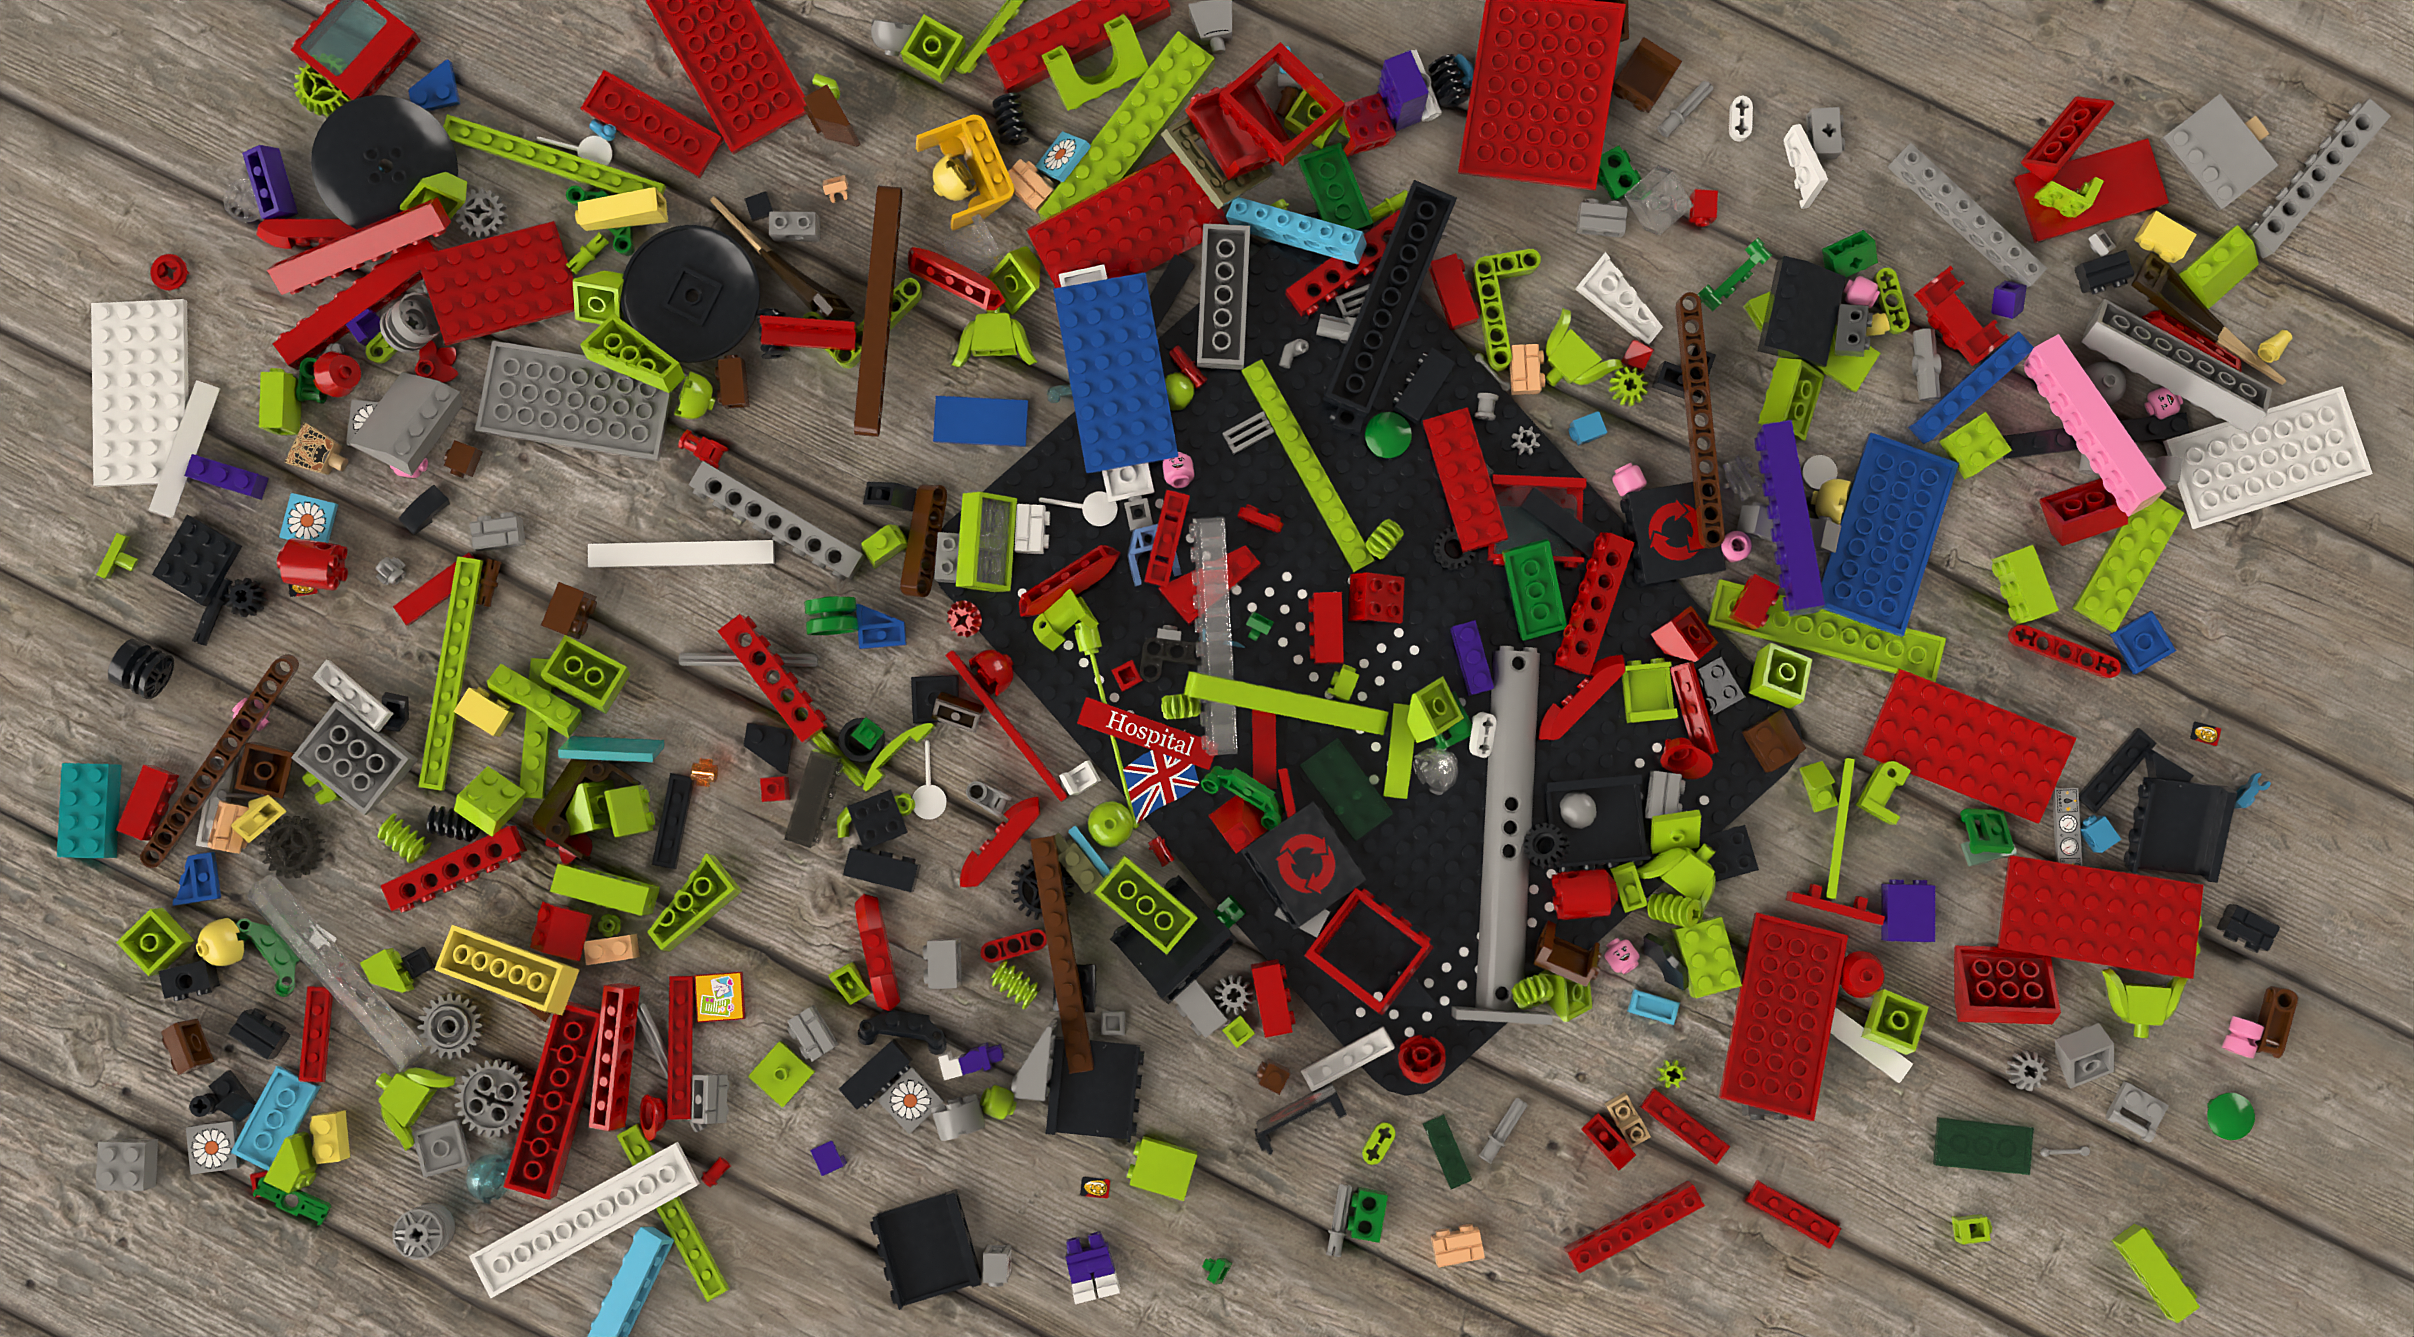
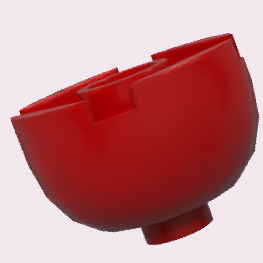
M988 649L977 653L969 660L971 670L975 667L978 672L975 677L991 695L995 692V697H997L1010 686L1014 674L1011 667L1013 661L1007 654L1002 655L999 651Z
M1422 1035L1408 1038L1400 1047L1398 1055L1400 1069L1404 1076L1412 1082L1427 1084L1435 1081L1443 1073L1446 1064L1445 1049L1442 1043L1431 1036L1430 1039L1422 1038Z

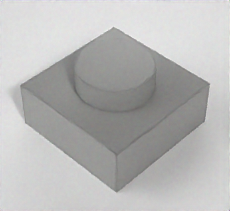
M2103 228L2088 238L2092 250L2097 254L2099 253L2101 257L2116 247Z
M1164 625L1163 629L1158 628L1157 640L1181 643L1182 632L1177 631L1175 626Z

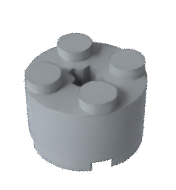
M976 1093L963 1097V1100L961 1097L950 1099L947 1101L948 1104L946 1106L940 1104L931 1108L941 1141L958 1138V1135L965 1133L967 1135L985 1127Z

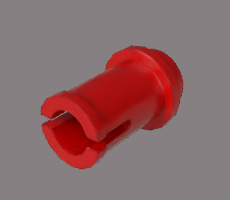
M1157 836L1148 842L1149 850L1152 849L1161 866L1164 867L1175 859L1164 844L1165 839Z
M720 1156L707 1172L704 1171L702 1173L701 1180L710 1188L713 1185L716 1186L718 1184L717 1180L731 1165Z

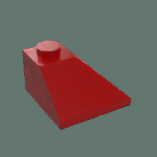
M1692 606L1683 610L1651 634L1657 646L1665 654L1694 662L1718 644Z
M1238 795L1208 815L1236 854L1268 830L1261 823L1265 813Z

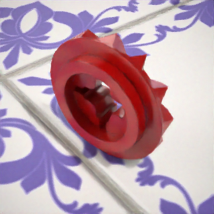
M165 254L158 257L153 262L150 271L153 283L160 289L167 291L180 289L179 287L183 283H187L186 277L189 274L187 264L174 254ZM168 267L175 270L173 272V279L166 276L168 274Z
M964 600L951 605L950 610L947 612V622L952 627L951 631H955L958 636L966 638L975 635L980 630L982 624V617L978 608L973 603ZM968 614L969 616L965 620L966 623L960 624L961 616Z

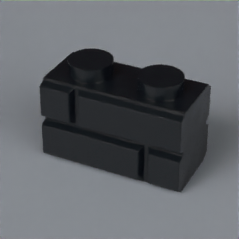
M2126 250L2081 263L2074 269L2083 294L2091 292L2092 295H2096L2106 291L2105 287L2113 285L2114 288L2128 284L2127 280L2134 276Z
M2229 904L2219 921L2217 929L2224 933V938L2233 942L2239 940L2245 943L2244 948L2258 953L2259 950H2270L2280 926L2239 905Z
M257 1008L244 1010L228 1035L266 1060L276 1058L290 1037V1034L285 1031L286 1027L277 1021L272 1023L266 1019L267 1014Z

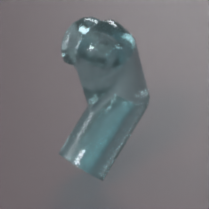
M1071 385L1050 387L1046 394L1050 403H1058L1060 397L1072 396Z

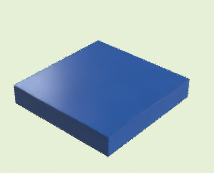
M2148 611L2119 628L2116 632L2109 634L2133 674L2143 671L2176 651L2153 611Z

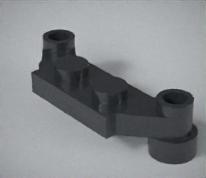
M883 1009L881 1014L861 1021L858 1029V1040L863 1045L873 1044L877 1039V1035L882 1034L926 1040L928 1042V1050L934 1055L944 1053L947 1048V1041L943 1031L930 1021V1015Z

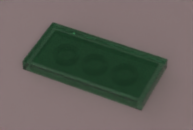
M1937 1117L1933 1164L1936 1166L2030 1175L2034 1128L2030 1126Z

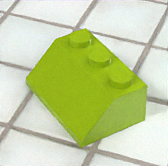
M2236 225L2223 233L2179 272L2178 275L2209 309L2259 265L2254 242Z
M1778 358L1773 369L1769 388L1766 391V398L1759 415L1758 424L1762 426L1763 424L1792 420L1795 439L1805 441L1825 376L1801 359Z

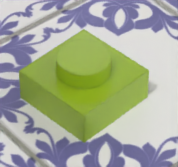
M1241 1015L1222 1029L1236 1048L1255 1034Z

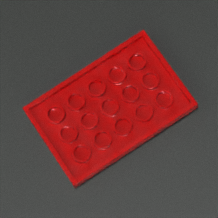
M555 221L416 256L445 346L575 311L574 278L571 269L566 265L568 260Z

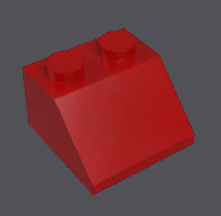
M542 902L537 914L538 919L535 930L531 936L530 948L542 953L580 961L592 915L566 905Z

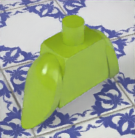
M999 307L995 311L986 310V314H977L975 320L970 321L966 325L952 365L961 368L967 363L972 354L973 356L1017 355V351L1028 365L1038 361L1032 354L1023 326L1016 319L1010 318L1009 313H1000Z
M1562 307L1560 318L1546 342L1545 352L1549 358L1547 363L1553 368L1545 376L1546 381L1554 387L1562 378L1569 385L1571 383L1588 385L1614 370L1624 368L1620 359L1601 362L1602 359L1572 329L1568 331L1571 322V311Z
M1704 843L1696 853L1687 846L1669 849L1656 856L1644 866L1636 869L1639 878L1649 879L1660 876L1685 897L1699 900L1702 906L1699 920H1702L1703 913L1712 898L1716 885L1715 871L1708 863V860L1715 852Z
M2111 968L2101 970L2105 979L2109 1003L2118 1017H2121L2122 1021L2134 1024L2133 1036L2139 1038H2149V1025L2162 1026L2164 1021L2168 1020L2175 1013L2185 985L2189 980L2174 976L2166 986L2124 983Z
M418 1067L409 1068L405 1072H399L393 1078L385 1072L378 1077L376 1084L384 1089L378 1100L382 1105V1118L391 1132L400 1141L405 1151L414 1145L411 1126L420 1117L438 1088L454 1086L456 1077L445 1076Z

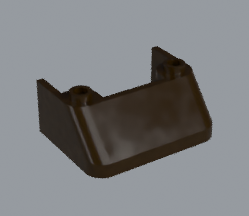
M571 759L533 815V825L551 841L578 858L589 861L591 859L590 856L566 842L571 829L569 823L562 819L578 785L586 783L588 779L594 782L605 781L612 771L635 785H640L641 782L606 760Z

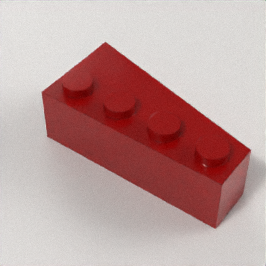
M1245 545L1169 582L1168 587H1159V591L1190 626L1260 567L1261 563Z

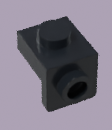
M385 692L382 696V704L393 715L382 729L399 732L409 720L408 696Z

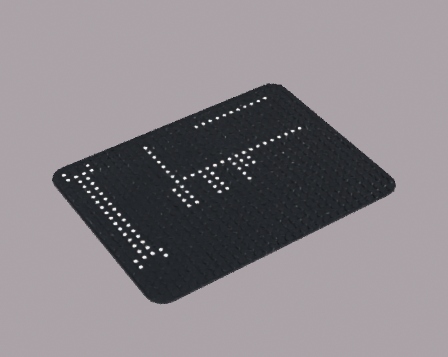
M1318 212L1305 214V216L1321 220ZM1271 240L1253 255L1248 263L1243 369L1261 359L1263 360L1365 544L1372 533L1385 520L1390 519L1400 526L1404 532L1403 537L1392 551L1383 559L1372 555L1375 560L1373 563L1353 572L1275 431L1273 434L1236 454L1232 453L1222 433L1261 413L1263 410L1240 369L1197 367L1199 302L1157 339L1164 378L1169 374L1182 371L1169 356V352L1174 347L1180 346L1191 361L1195 360L1196 367L1208 379L1199 388L1196 389L1194 386L1193 398L1186 408L1170 410L1177 451L1190 456L1192 459L1194 478L1186 487L1175 488L1164 479V460L1148 463L1154 493L1142 495V499L1147 498L1152 522L1155 525L1159 521L1166 490L1190 495L1176 550L1181 575L1174 577L1173 570H1171L1169 582L1245 545L1261 563L1260 567L1190 626L1159 591L1161 586L1144 582L1151 551L1141 553L1138 557L1137 566L1142 585L1135 586L1127 558L1133 531H1130L1124 504L1129 502L1128 499L1116 501L1117 514L1114 520L1105 526L1090 524L1085 519L1081 508L1039 501V498H1047L1083 504L1091 493L1098 491L1106 492L1102 471L1086 473L1077 418L1074 411L983 491L984 493L1017 498V504L1045 505L1046 511L1050 512V525H1045V535H1049L1048 549L1044 548V554L1016 553L1014 551V534L1010 591L989 592L956 587V583L938 582V584L953 603L964 600L973 603L978 608L982 617V624L979 630L982 636L996 651H999L1002 655L1007 654L1013 661L1011 666L1013 671L1126 798L1110 735L1077 724L1086 697L1099 702L1102 701L1090 655L1085 656L1084 652H1079L1074 632L1076 630L1075 624L1063 633L1066 640L1052 651L1039 641L1033 631V623L1039 615L1023 617L1020 616L1019 601L1022 594L1098 546H1110L1121 552L1116 564L1102 579L1076 595L1077 598H1083L1099 623L1097 628L1102 647L1098 648L1099 652L1095 653V658L1107 704L1181 731L1186 730L1187 733L1218 743L1210 770L1194 765L1199 784L1185 796L1156 809L1145 817L1144 820L1158 836L1165 839L1164 843L1219 905L1228 896L1232 895L1247 911L1236 922L1237 926L1268 961L1278 959L1280 966H1285L1287 975L1285 980L1344 1047L1384 1026L1395 1049L1361 1066L1375 1082L1387 1091L1400 1095L1423 1094L1444 1081L1508 1023L1461 1020L1451 1016L1452 1006L1475 1007L1488 757L1482 758L1470 752L1471 736L1440 752L1436 748L1437 743L1434 737L1419 743L1414 739L1407 799L1383 796L1392 728L1393 704L1410 705L1414 693L1438 678L1444 677L1451 693L1456 692L1472 724L1474 717L1479 712L1490 714L1491 690L1468 696L1450 628L1453 626L1476 621L1491 678L1493 651H1499L1500 646H1512L1514 651H1523V647L1537 648V653H1540L1532 829L1536 831L1535 825L1539 824L1543 827V823L1548 824L1544 783L1641 774L1642 784H1640L1646 851L1650 859L1643 860V865H1635L1636 869L1644 866L1661 854H1652V819L1645 818L1650 771L1673 773L1662 767L1660 762L1664 752L1665 740L1667 738L1673 740L1680 737L1689 739L1672 676L1674 709L1677 708L1678 718L1627 723L1621 676L1560 739L1539 740L1543 718L1554 703L1562 708L1561 701L1570 693L1574 695L1579 690L1577 685L1585 677L1590 679L1591 676L1578 674L1555 665L1556 653L1559 647H1561L1564 630L1524 641L1520 638L1505 565H1493V561H1487L1488 546L1476 549V555L1473 560L1460 570H1448L1449 568L1442 567V564L1436 561L1437 558L1433 554V545L1436 538L1445 529L1455 526L1423 426V420L1468 407L1490 478L1492 475L1584 477L1511 396L1501 388V385L1483 365L1475 360L1474 355L1419 294L1416 297L1370 412L1364 418L1360 435L1333 429L1334 422L1330 421L1333 407L1338 408V406L1324 401L1323 397L1345 343L1340 342L1339 339L1316 335L1321 314L1343 319L1342 313L1334 298L1330 302L1325 300L1318 305L1320 308L1313 314L1308 316L1306 313L1301 317L1285 295L1287 288L1331 257ZM1370 247L1364 250L1365 254L1370 257L1377 254L1375 249ZM1345 263L1346 267L1350 270L1358 267L1355 263ZM1376 268L1366 276L1361 274L1357 277V282L1350 288L1346 289L1343 287L1337 291V296L1370 284ZM1329 274L1326 277L1330 283L1339 281L1338 276L1335 274ZM1311 287L1308 289V293L1311 296H1318L1320 290L1316 287ZM1367 292L1343 301V304L1362 298ZM1362 303L1351 308L1346 309V311L1348 312L1356 308L1361 307ZM1297 339H1303L1308 342V350L1293 357L1290 368L1279 365L1286 344ZM1433 348L1456 362L1417 425L1403 417L1408 422L1412 434L1411 442L1406 451L1394 458L1377 457L1366 443V427L1370 420L1380 413L1393 412L1398 414L1393 410L1396 405L1393 403V400L1399 390L1404 392L1408 384L1405 381L1410 373L1418 371L1421 366L1418 364V361L1424 351L1429 353ZM1478 393H1491L1499 396L1498 401H1495L1494 415L1496 417L1494 420H1483L1474 417L1475 413L1478 412ZM1349 413L1341 416L1342 422L1346 424L1354 420L1353 416ZM1262 419L1229 436L1230 439L1263 422ZM1521 426L1524 428V431L1532 426V432L1540 434L1536 439L1540 446L1538 448L1532 446L1533 453L1531 455L1527 451L1519 455V449L1511 447L1516 442L1512 435H1520L1519 428ZM1266 427L1234 443V446L1236 447L1267 430ZM1524 436L1521 440L1522 443L1527 445L1531 441L1530 438L1525 439ZM1586 481V488L1583 490L1582 523L1597 535L1600 532L1613 533L1630 540L1629 536L1625 533V523ZM1246 505H1251L1259 509L1258 513L1266 516L1268 513L1281 517L1280 522L1284 524L1281 533L1270 531L1239 518L1237 515L1240 507L1245 508ZM1499 506L1509 538L1506 541L1496 543V554H1502L1503 550L1548 539L1552 556L1572 557L1573 547L1523 509L1513 506ZM1136 509L1134 511V515L1136 517H1141L1143 515V511L1141 509ZM1564 509L1574 517L1572 509ZM961 511L944 525L941 532L960 534ZM1145 535V536H1144L1145 542H1146V543H1150V542H1151L1150 536ZM1450 540L1447 543L1446 551L1451 557H1459L1463 554L1458 540ZM1582 554L1581 557H1584V562L1580 565L1578 564L1577 568H1564L1563 564H1554L1567 625L1572 615V606L1576 603L1579 594L1580 583L1584 580L1587 571L1586 566L1589 559ZM1156 555L1159 558L1167 559L1166 557ZM1607 555L1606 557L1607 563L1609 561V555ZM1630 557L1594 663L1615 655H1623L1625 666H1627L1628 661L1641 660V664H1651L1650 659L1664 658L1665 662H1671L1672 667L1692 662L1665 654L1657 646L1651 634L1689 606L1693 607L1718 642L1696 662L1693 661L1695 670L1702 668L1716 658L1722 657L1746 696L1709 717L1719 751L1710 754L1713 761L1710 772L1698 779H1686L1683 777L1681 779L1685 780L1684 793L1679 795V803L1682 804V812L1700 811V837L1721 832L1782 778L1798 759V756H1796L1793 760L1776 770L1765 772L1741 732L1782 708L1802 740L1800 722L1792 709L1749 693L1754 666L1720 628L1707 625L1709 616L1676 579L1639 587L1638 582L1634 578V559ZM1367 572L1404 577L1403 622L1348 621L1350 574ZM1600 576V578H1599V585L1601 584V581H1602L1601 576ZM1342 592L1343 664L1355 668V673L1359 674L1348 702L1326 693L1328 688L1333 689L1334 685L1330 684L1335 671L1340 673L1343 664H1314V659H1310V645H1314V636H1309V622H1313V612L1309 613L1308 599L1313 598V593ZM1592 599L1591 601L1592 607L1594 605V599ZM1253 611L1274 622L1269 633L1266 635L1261 632L1257 641L1248 637L1252 627L1246 625ZM1585 620L1584 625H1583L1584 629L1586 628V625H1587L1586 620ZM1046 622L1042 624L1041 629L1046 626ZM1164 625L1177 627V631L1182 632L1181 643L1157 640L1158 628L1163 629ZM1206 627L1204 636L1210 637L1211 642L1199 640L1201 628ZM1224 640L1235 641L1245 648L1224 645L1222 643ZM1579 643L1576 645V651L1579 649ZM1515 657L1512 660V666L1517 670H1521L1523 668V661ZM1133 660L1143 681L1122 692L1111 670ZM1189 671L1389 712L1384 735L1276 714L1277 789L1271 790L1275 792L1274 796L1277 802L1284 806L1277 770L1288 769L1296 813L1311 802L1319 806L1324 812V818L1327 823L1336 829L1340 842L1345 844L1350 850L1351 858L1355 864H1358L1363 869V876L1366 881L1356 888L1361 892L1363 889H1366L1375 896L1373 901L1379 906L1382 902L1394 910L1391 915L1398 920L1402 916L1412 924L1411 930L1417 934L1419 931H1422L1431 938L1429 943L1434 948L1412 976L1415 977L1435 1001L1436 1008L1391 1004L1385 1013L1381 1015L1304 956L1353 890L1326 908L1330 913L1317 937L1300 928L1293 930L1289 922L1274 915L1278 906L1241 851L1237 854L1234 852L1208 816L1236 796V794L1223 786L1219 788L1217 793L1211 794L1206 792L1201 786V781L1206 774L1211 772L1214 766H1220L1225 770L1237 768L1253 778L1252 709L1200 699L1201 713L1198 716L1179 719L1164 718L1161 709L1162 698L1167 695L1183 694ZM1448 730L1442 732L1445 740L1452 738ZM1116 737L1123 769L1143 754L1151 751V749ZM1511 797L1506 799V809L1512 811L1516 808L1515 799ZM1286 811L1282 816V822L1287 820ZM1507 821L1504 824V831L1507 834H1512L1515 831V825L1512 821ZM1267 830V831H1266L1265 833H1263L1260 837H1262L1263 835H1265L1266 833H1268V832L1271 831V830ZM1550 838L1541 842L1539 846L1540 853L1547 854L1551 851ZM1699 839V847H1698V848H1691V850L1694 851L1695 853H1696V852L1701 848V846H1702V845H1701V842H1700V839ZM1510 844L1505 845L1502 850L1503 855L1506 858H1510L1514 854V848ZM1530 860L1524 980L1534 975L1538 976L1540 972L1546 970L1534 965L1538 938L1547 921L1557 924L1555 937L1589 951L1595 942L1598 943L1632 911L1625 913L1618 894V901H1616L1611 909L1610 916L1568 920L1558 919L1556 910L1553 907V896H1556L1555 888L1553 889L1551 875L1559 873V867L1550 869L1547 866V869H1543ZM1629 861L1620 862V865L1629 863ZM1606 863L1596 864L1597 869L1604 868L1613 878L1610 869L1615 867L1606 868ZM1582 865L1573 866V871L1583 870ZM1660 876L1649 879L1639 878L1646 899L1666 882ZM1360 901L1320 956L1381 1002L1388 992L1389 974H1395V970L1405 971L1422 947ZM1505 987L1497 988L1495 992L1497 999L1506 997L1507 990ZM1422 1035V1038L1430 1039V1036L1434 1037L1442 1043L1445 1049L1446 1064L1443 1073L1435 1081L1427 1084L1412 1082L1404 1076L1399 1066L1398 1055L1402 1043L1408 1038Z

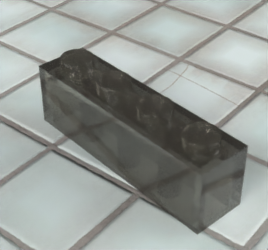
M817 748L811 750L784 840L808 848H812L816 843H820L823 836V830H821L822 822H826L830 813V808L827 806L829 800L834 798L837 786L834 783L836 777H840L844 764L841 763L842 756Z

